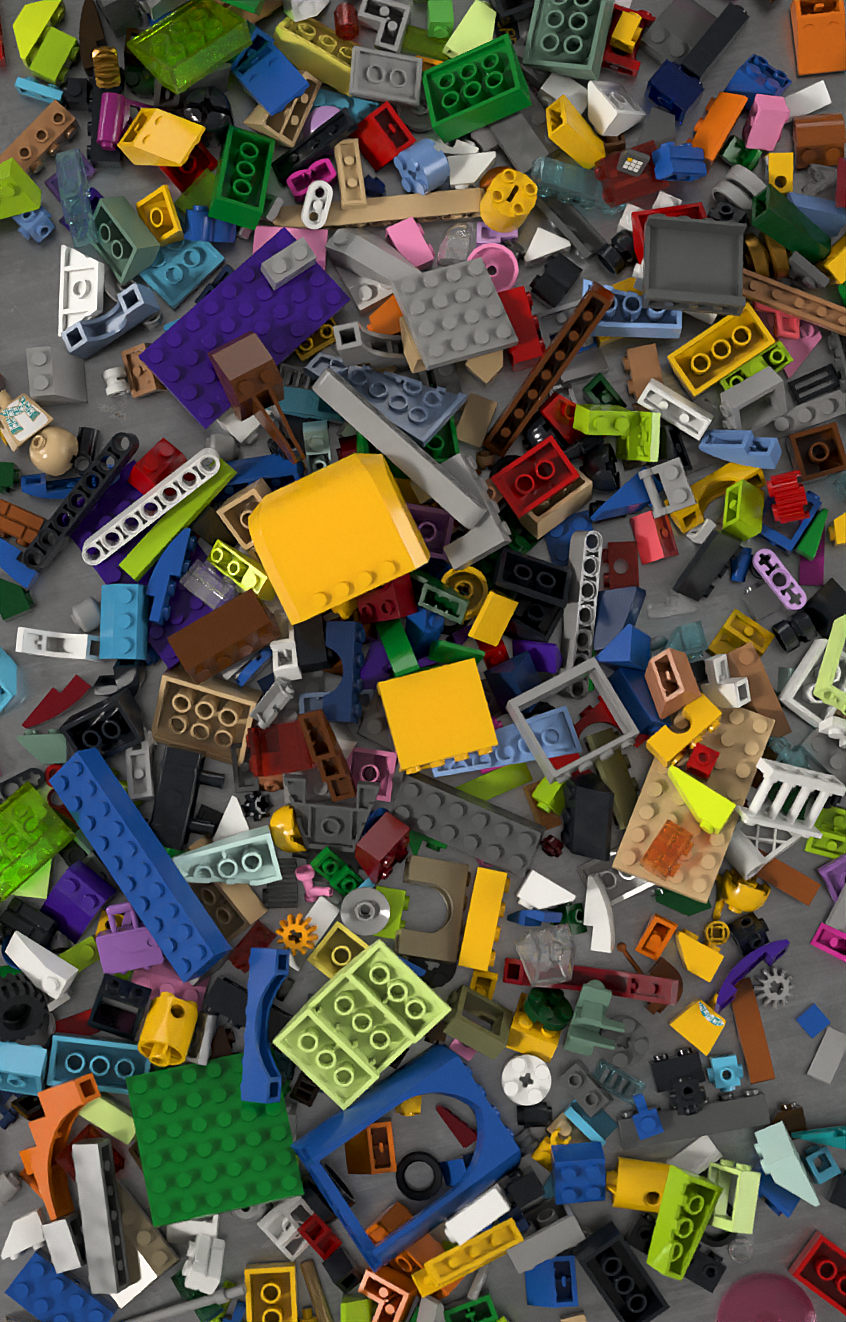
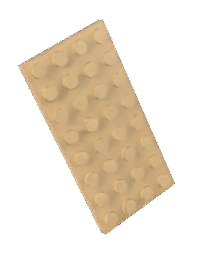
M716 706L722 713L721 725L712 733L707 731L701 737L703 741L700 743L720 752L708 782L685 772L686 764L693 752L691 748H688L683 753L685 757L675 767L735 805L743 807L757 771L756 765L763 755L775 720L742 707L721 708ZM683 708L670 716L672 725L669 729L676 734H683L690 729L689 722L682 715ZM654 757L612 868L706 904L740 815L734 810L719 835L714 832L709 834L699 827L700 823L695 820L669 778L668 770L670 766L665 768Z

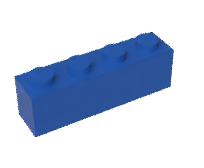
M275 454L226 462L237 474L210 503L224 501L260 478L264 479L272 492L303 478L304 465L302 461L293 465L290 461L283 460L280 455L275 456Z

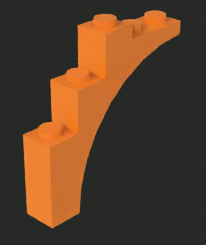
M93 1073L56 1084L37 1093L45 1115L28 1122L36 1144L19 1151L27 1175L34 1174L50 1220L58 1219L75 1210L66 1174L67 1142L73 1122L79 1112L89 1102L101 1097Z

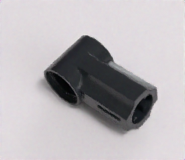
M79 427L78 453L77 457L74 455L70 462L73 463L71 466L72 470L81 477L96 458L100 430L88 427ZM82 459H87L89 461L88 467L85 470H78V462Z

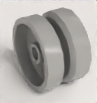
M735 164L726 173L727 181L720 180L712 188L711 194L717 204L722 200L747 211L746 224L749 227L752 224V198L761 192L766 185L753 172L739 164Z

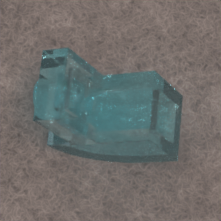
M769 737L766 745L782 759L780 763L805 769L809 768L808 756L801 746L795 745L790 750L789 748L792 745L784 737ZM777 781V783L780 786H782L783 782ZM796 785L795 787H792V789L790 790V792H793V791L797 788L798 785Z

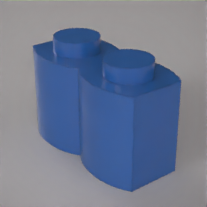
M193 205V209H186L184 239L235 243V224L209 217L208 206Z

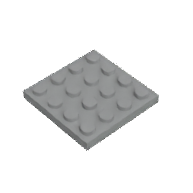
M482 257L391 282L390 287L426 370L517 346L519 342Z

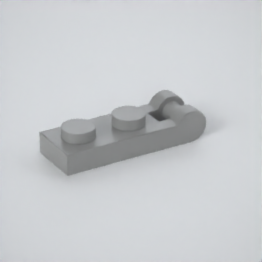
M150 730L144 731L145 740L138 743L141 744L142 749L136 750L138 745L136 744L125 750L128 796L132 802L155 798L152 755L153 735Z

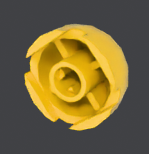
M291 804L282 806L273 813L270 825H268L273 843L284 852H305L308 849L304 846L296 821L297 816Z
M726 869L720 885V895L725 903L729 905V910L742 914L743 911L753 912L761 908L768 899L771 887L766 882H763L762 885L757 883L758 877L756 876L744 880L735 869H732L731 872Z

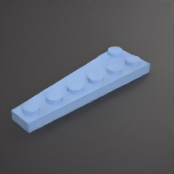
M566 705L525 719L548 758L582 752ZM513 723L495 730L498 745L492 748V753L479 756L478 752L468 754L469 759L455 762L454 758L445 760V765L431 768V771L435 778L534 761L535 758Z

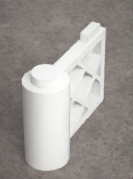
M770 800L766 803L763 802L760 811L765 812L767 809H770L772 802ZM741 820L735 826L724 857L744 880H748L757 874L764 865L800 840L801 836L798 833L789 832L793 836L789 840H776L777 829L774 828L773 839L760 838V827H771L758 824L754 825L756 826V837L745 836L740 829L748 824ZM758 843L773 844L772 852L764 857L758 850Z

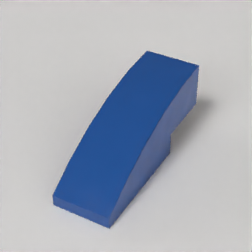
M0 538V567L16 582L31 591L41 574L20 562L24 552Z

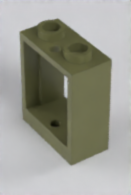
M462 984L456 992L452 991L447 999L446 1004L449 1005L451 1011L443 1017V1021H445L443 1032L495 1060L507 1046L513 1012ZM463 1009L491 1024L490 1031L463 1017Z

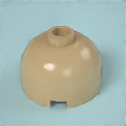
M58 426L42 428L35 434L29 447V455L33 464L42 472L52 476L62 475L73 465L70 462L73 455L77 457L78 453L76 436L65 428Z

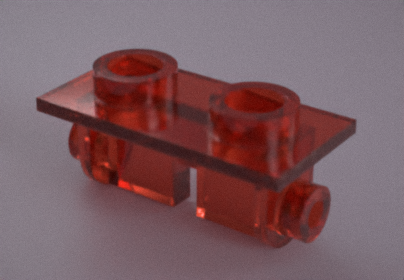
M257 920L234 948L235 950L228 960L232 962L233 966L246 974L250 969L249 956L251 954V947L267 948L277 935Z

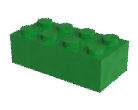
M229 125L221 144L208 212L209 217L255 231L264 209L276 139Z

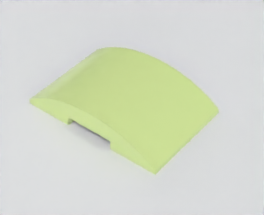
M379 939L352 959L317 991L272 1042L339 1107L345 1110L380 1077V1073L413 1042L416 1044L451 1011V1008Z

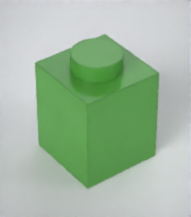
M428 0L426 9L428 37L444 38L452 36L454 26L452 0Z

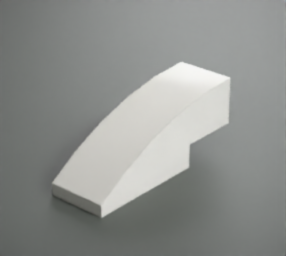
M282 605L269 607L275 615L282 633L281 637L270 643L273 651V672L276 679L279 677L284 681L302 679V671L297 663L293 625H291Z
M592 872L588 876L583 925L593 926L591 950L611 953L615 948L614 915L609 896L598 872Z

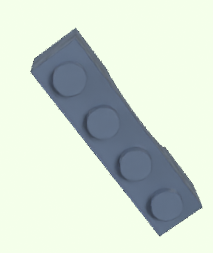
M135 282L117 294L118 303L111 311L95 319L79 320L64 330L61 335L69 354L87 359L160 310L152 289Z

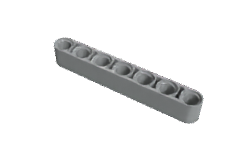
M577 530L572 534L570 540L568 569L573 571L567 606L564 608L560 646L563 662L558 670V675L592 658L603 543L601 534L594 530ZM589 676L559 691L558 694L569 699L581 700L585 698L588 694Z

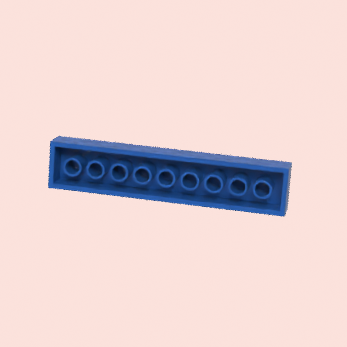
M97 748L77 751L49 780L50 784L182 982L185 983L201 977L232 948Z

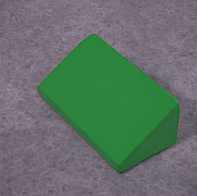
M437 640L431 642L428 659L449 665L475 658L476 665H478L484 658L485 652Z

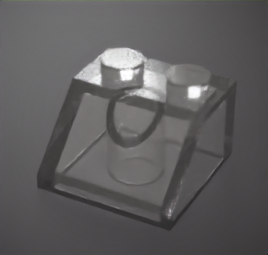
M568 924L531 928L514 941L532 987L568 982L572 979L577 946Z

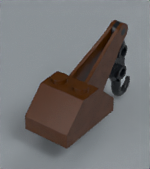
M249 331L208 352L207 354L236 418L243 421L253 415L272 437L267 441L271 454H275V456L280 455L283 460H288L293 465L304 460V453L296 441L278 403L284 399L282 377L274 359L256 333ZM270 407L286 439L265 411L266 408Z

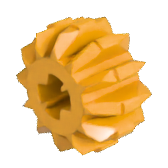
M298 913L296 919L292 914H289L287 921L282 919L279 922L282 928H278L275 933L283 937L277 940V944L285 943L286 945L283 949L291 948L292 956H296L298 950L302 955H305L307 948L312 950L315 947L312 941L317 940L319 936L311 932H314L318 927L317 925L309 926L312 920L311 917L303 921L302 913ZM294 931L297 933L301 932L302 936L300 938L298 936L293 937L292 933Z

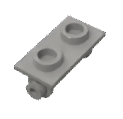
M278 677L249 716L259 721L257 724L265 730L267 727H271L272 721L287 702L294 698V693L298 688Z

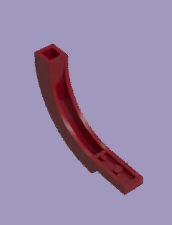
M505 957L503 983L581 991L583 984H587L591 980H599L604 984L605 989L612 991V996L676 1005L679 980L599 967Z

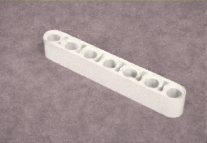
M212 448L201 450L90 536L83 545L82 558L84 562L89 565L100 564L215 475L220 467L218 452ZM210 457L215 460V463L212 466H205L202 460ZM191 472L196 478L192 481H186L182 476L185 473ZM171 487L177 493L173 496H168L163 491ZM152 502L157 505V509L149 511L144 505ZM133 517L138 520V523L131 526L125 520ZM114 532L118 534L119 538L117 540H109L106 535ZM95 547L99 549L100 553L91 555L87 550Z

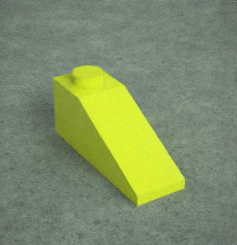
M671 765L668 770V776L695 820L700 823L699 827L709 834L714 832L719 835L736 805Z

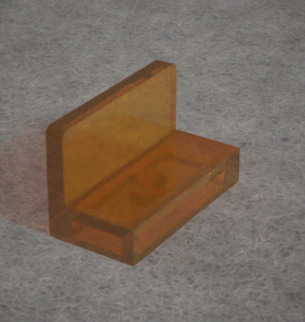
M540 780L521 788L534 822L547 827L545 830L547 831L562 825L559 815L553 812L546 814L537 807L538 802L531 796L542 781Z

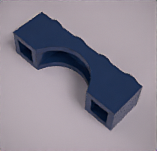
M327 621L325 646L333 649L339 655L343 664V676L340 684L331 693L323 696L322 710L329 723H358L362 715V705L359 703V698L363 690V679L360 677L361 668L364 666L362 643L365 641L366 633L363 624L355 621Z

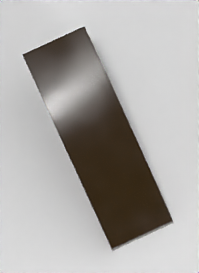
M94 0L84 1L79 25L80 54L87 77L93 75L94 49L108 46Z

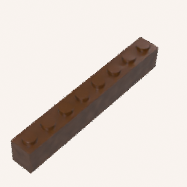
M596 281L592 283L488 431L482 445L500 457H504L612 305L615 297L614 293Z

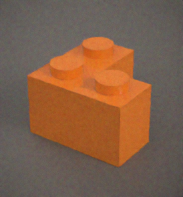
M385 1265L375 1273L370 1267L366 1269L358 1292L379 1303L372 1322H406L418 1288L412 1279Z

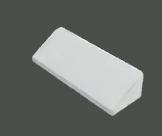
M653 378L649 381L637 401L638 404L651 412L661 413V418L697 440L701 439L714 418V415Z

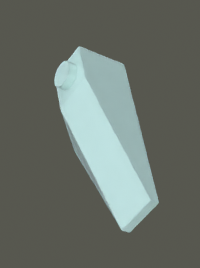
M268 825L238 833L173 857L174 864L186 882H221L234 885L235 883L259 886L282 879Z

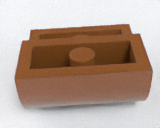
M841 112L792 116L796 169L838 165L839 158H844V143H846L845 123Z

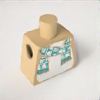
M5 389L0 392V407L2 408L0 410V430L12 451L15 452L31 440L42 428L48 427L54 419L25 393H22L13 400Z

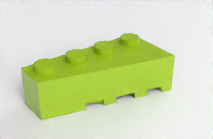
M12 157L0 163V219L40 209L42 194L40 188Z
M670 1164L646 1263L663 1275L682 1281L724 1188L704 1176Z

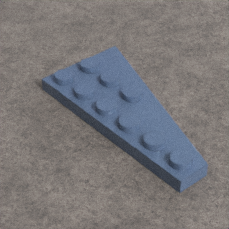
M319 352L305 366V374L314 380H317L327 367L337 372L416 444L423 448L467 401V394L459 392L456 395L446 392V388L439 386L436 389L423 385L422 381L387 371L384 373L373 371L370 366L363 365L359 367L353 365L345 367L341 358Z

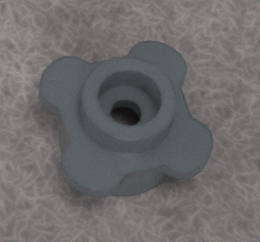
M507 240L504 246L512 251L517 259V263L520 259L524 260L526 255L523 252L524 248L516 241L510 242Z

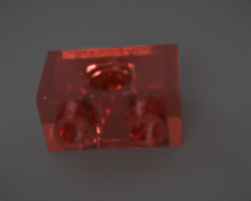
M637 541L608 542L606 549H602V562L607 563V573H603L604 588L608 587V590L633 586L639 587ZM618 561L624 562L627 567L626 572L622 574L617 573L614 570V563Z

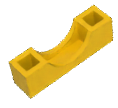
M732 462L726 464L692 484L691 489L697 504L669 514L670 518L683 534L704 522V513L707 506L716 498L726 495L728 487L742 479L759 489L767 485L762 468L744 466ZM668 499L664 501L665 506L670 505Z

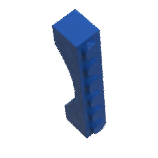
M251 947L249 980L247 982L248 1000L245 1009L246 1030L244 1032L245 1045L242 1058L243 1075L240 1085L242 1101L259 1103L280 1102L282 1076L271 1054L268 1039V1022L274 997L280 985L289 974L290 949Z

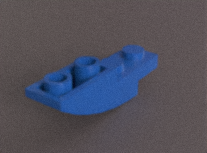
M185 528L169 544L156 564L149 580L145 594L149 599L154 600L149 618L153 625L163 627L164 621L169 619L171 607L168 604L170 596L173 597L176 591L174 579L184 581L185 575L190 573V553L195 551L197 545V537H195V533L190 528Z

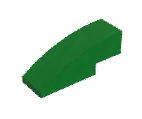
M400 619L375 622L380 640L395 676L398 677L420 669Z

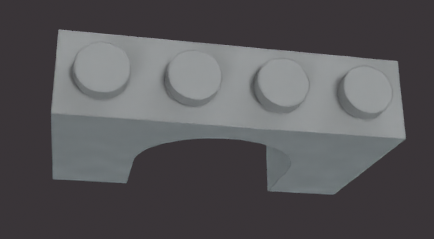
M458 453L440 465L488 509L472 530L443 547L453 569L463 570L512 541L509 537L511 531L504 521L502 522L498 515L500 510L493 499L490 500L486 492L488 491L486 482L483 478H479L475 471L477 465L474 459L467 454ZM413 480L409 482L420 504L430 505L435 502Z

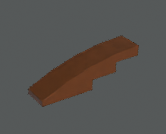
M322 708L298 714L297 717L312 761L317 763L322 781L327 783L332 801L337 802L356 797L357 789L351 772Z

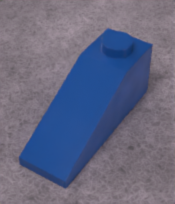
M638 473L601 505L590 519L598 521L638 512L647 505L652 507L643 480H640ZM652 476L659 494L664 487L655 476Z
M416 600L418 612L406 617L405 633L416 660L429 655L431 642L437 641L440 638L445 617L419 606L418 600Z

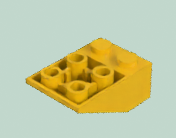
M141 108L117 146L134 165L182 167L188 160V156L195 145L199 143L206 128L158 108Z

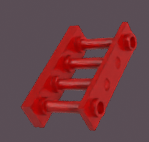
M614 4L613 20L608 32L601 67L636 78L641 64L635 58L640 39L643 36L645 27L650 28L656 17L645 10L635 11ZM622 12H635L642 17L639 24L642 31L637 42H635L632 54L626 53L623 56L615 54L613 51L614 46L610 45V40Z

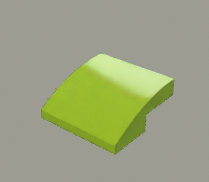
M633 411L630 436L617 435L616 459L658 462L661 413Z
M837 805L836 807L832 806L830 809L822 808L814 826L823 836L821 839L816 837L807 838L804 850L835 859L846 853V808Z

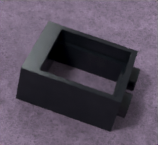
M105 973L87 1026L134 1041L152 989ZM106 997L138 1008L137 1014L101 1003L102 999Z

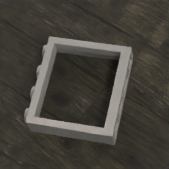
M595 657L509 700L506 706L508 714L550 784L556 781L559 784L567 781L572 777L571 773L577 770L580 772L586 771L593 766L592 762L598 759L604 761L615 754L614 751L620 747L623 750L631 747L636 743L635 739L640 733ZM589 676L624 735L555 771L520 711Z

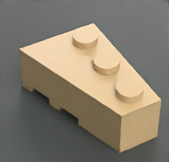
M298 70L310 84L302 96L294 98L286 105L282 112L273 116L258 104L243 123L258 134L276 139V146L294 148L322 85L320 80L305 70Z

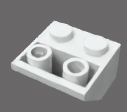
M220 1214L167 1225L166 1241L188 1245L189 1241H194L199 1233L211 1236V1238H217Z

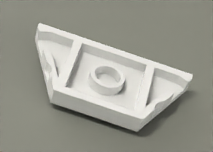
M61 245L58 337L63 338L61 333L79 320H91L103 312L104 263L66 245Z

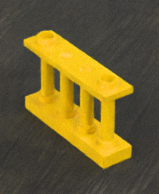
M510 1218L469 1239L460 1246L458 1245L427 1261L424 1264L425 1268L413 1273L411 1277L422 1298L504 1256L507 1254L506 1250L523 1242L524 1239L513 1218Z

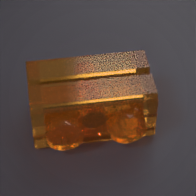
M667 819L641 859L640 866L652 872L663 881H666L668 876L673 878L681 866L677 862L682 855L687 857L694 846L691 842L693 835Z

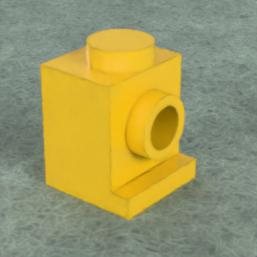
M623 11L611 36L610 45L632 54L635 42H637L642 28L639 27L642 17L635 12L627 13Z
M422 1095L414 1096L397 1105L396 1113H400L402 1116L420 1115Z

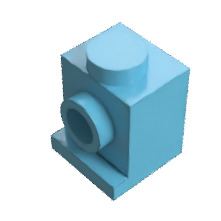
M816 1143L804 1150L806 1155L802 1156L801 1159L810 1173L814 1184L820 1185L841 1173L827 1146L822 1145L819 1147ZM816 1158H819L821 1160V1165L819 1167H816L814 1165V1160Z

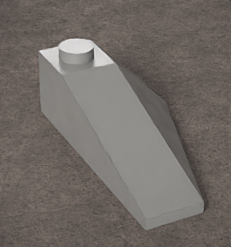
M360 227L338 229L325 245L334 266L388 286L391 285L393 280L422 273L381 236Z

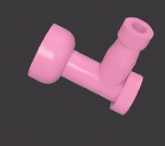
M310 864L301 865L296 868V878L303 881L305 889L304 899L306 902H315L319 896H333L334 889L332 887L314 886L312 878L315 876V870Z

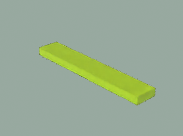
M220 458L218 472L169 509L123 559L119 566L138 582L162 556L176 536L185 528H188L237 472Z

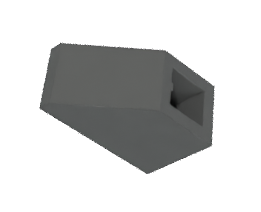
M776 573L773 576V583L778 587H782L786 583V577L781 575V573ZM757 582L745 588L747 593L741 596L755 622L778 611L782 604L767 583L760 586ZM786 589L783 590V591H780V592L782 593V595L785 594Z

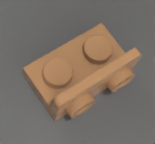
M142 343L121 352L133 398L138 399L157 391L165 392L168 390L138 358L152 343Z

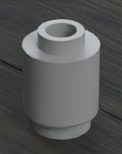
M4 1171L0 1175V1206H5L21 1190V1179L12 1171L10 1173Z

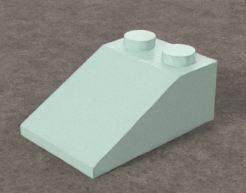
M783 1121L755 1132L758 1143L754 1144L759 1157L764 1158L760 1160L765 1174L770 1173L775 1183L813 1206H819L820 1203L808 1171Z

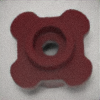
M548 835L543 841L541 840L542 851L548 856L558 858L563 854L562 849L564 845L556 837Z

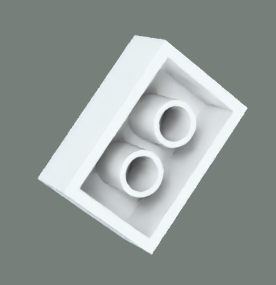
M826 638L814 640L778 696V701L815 728L819 727L820 722L833 716L837 708L825 704L820 698L813 695L828 644ZM842 651L833 686L846 693V653Z

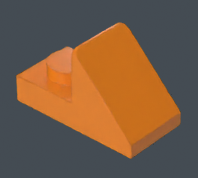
M656 913L653 914L649 919L646 930L636 945L635 951L657 961L678 924Z

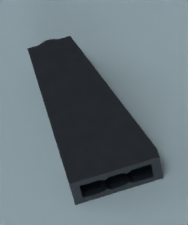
M730 2L681 62L676 78L696 92L746 26L750 17L747 15V11L743 7L733 5Z

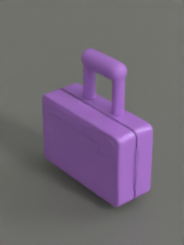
M129 901L110 905L106 908L111 929L100 931L96 938L104 974L120 973L125 975L129 970L139 968L149 970L153 965L164 962L166 956L144 923H139L137 913ZM130 911L133 924L117 928L114 915Z

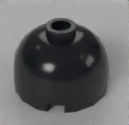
M538 410L523 429L525 440L522 443L527 451L550 435L553 436L561 449L568 446Z
M604 443L586 452V456L583 458V466H579V470L593 482V489L602 493L620 489V473L616 470L615 463H617V459L612 445Z

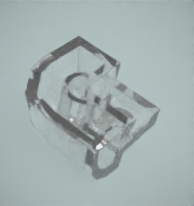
M472 222L456 223L443 233L436 266L446 267L467 261L473 229Z

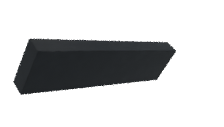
M344 107L298 142L294 148H290L271 163L274 173L281 184L284 185L291 174L304 170L359 128L347 107Z

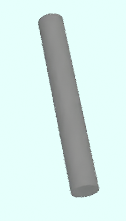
M493 1261L479 1268L467 1295L470 1300H477Z

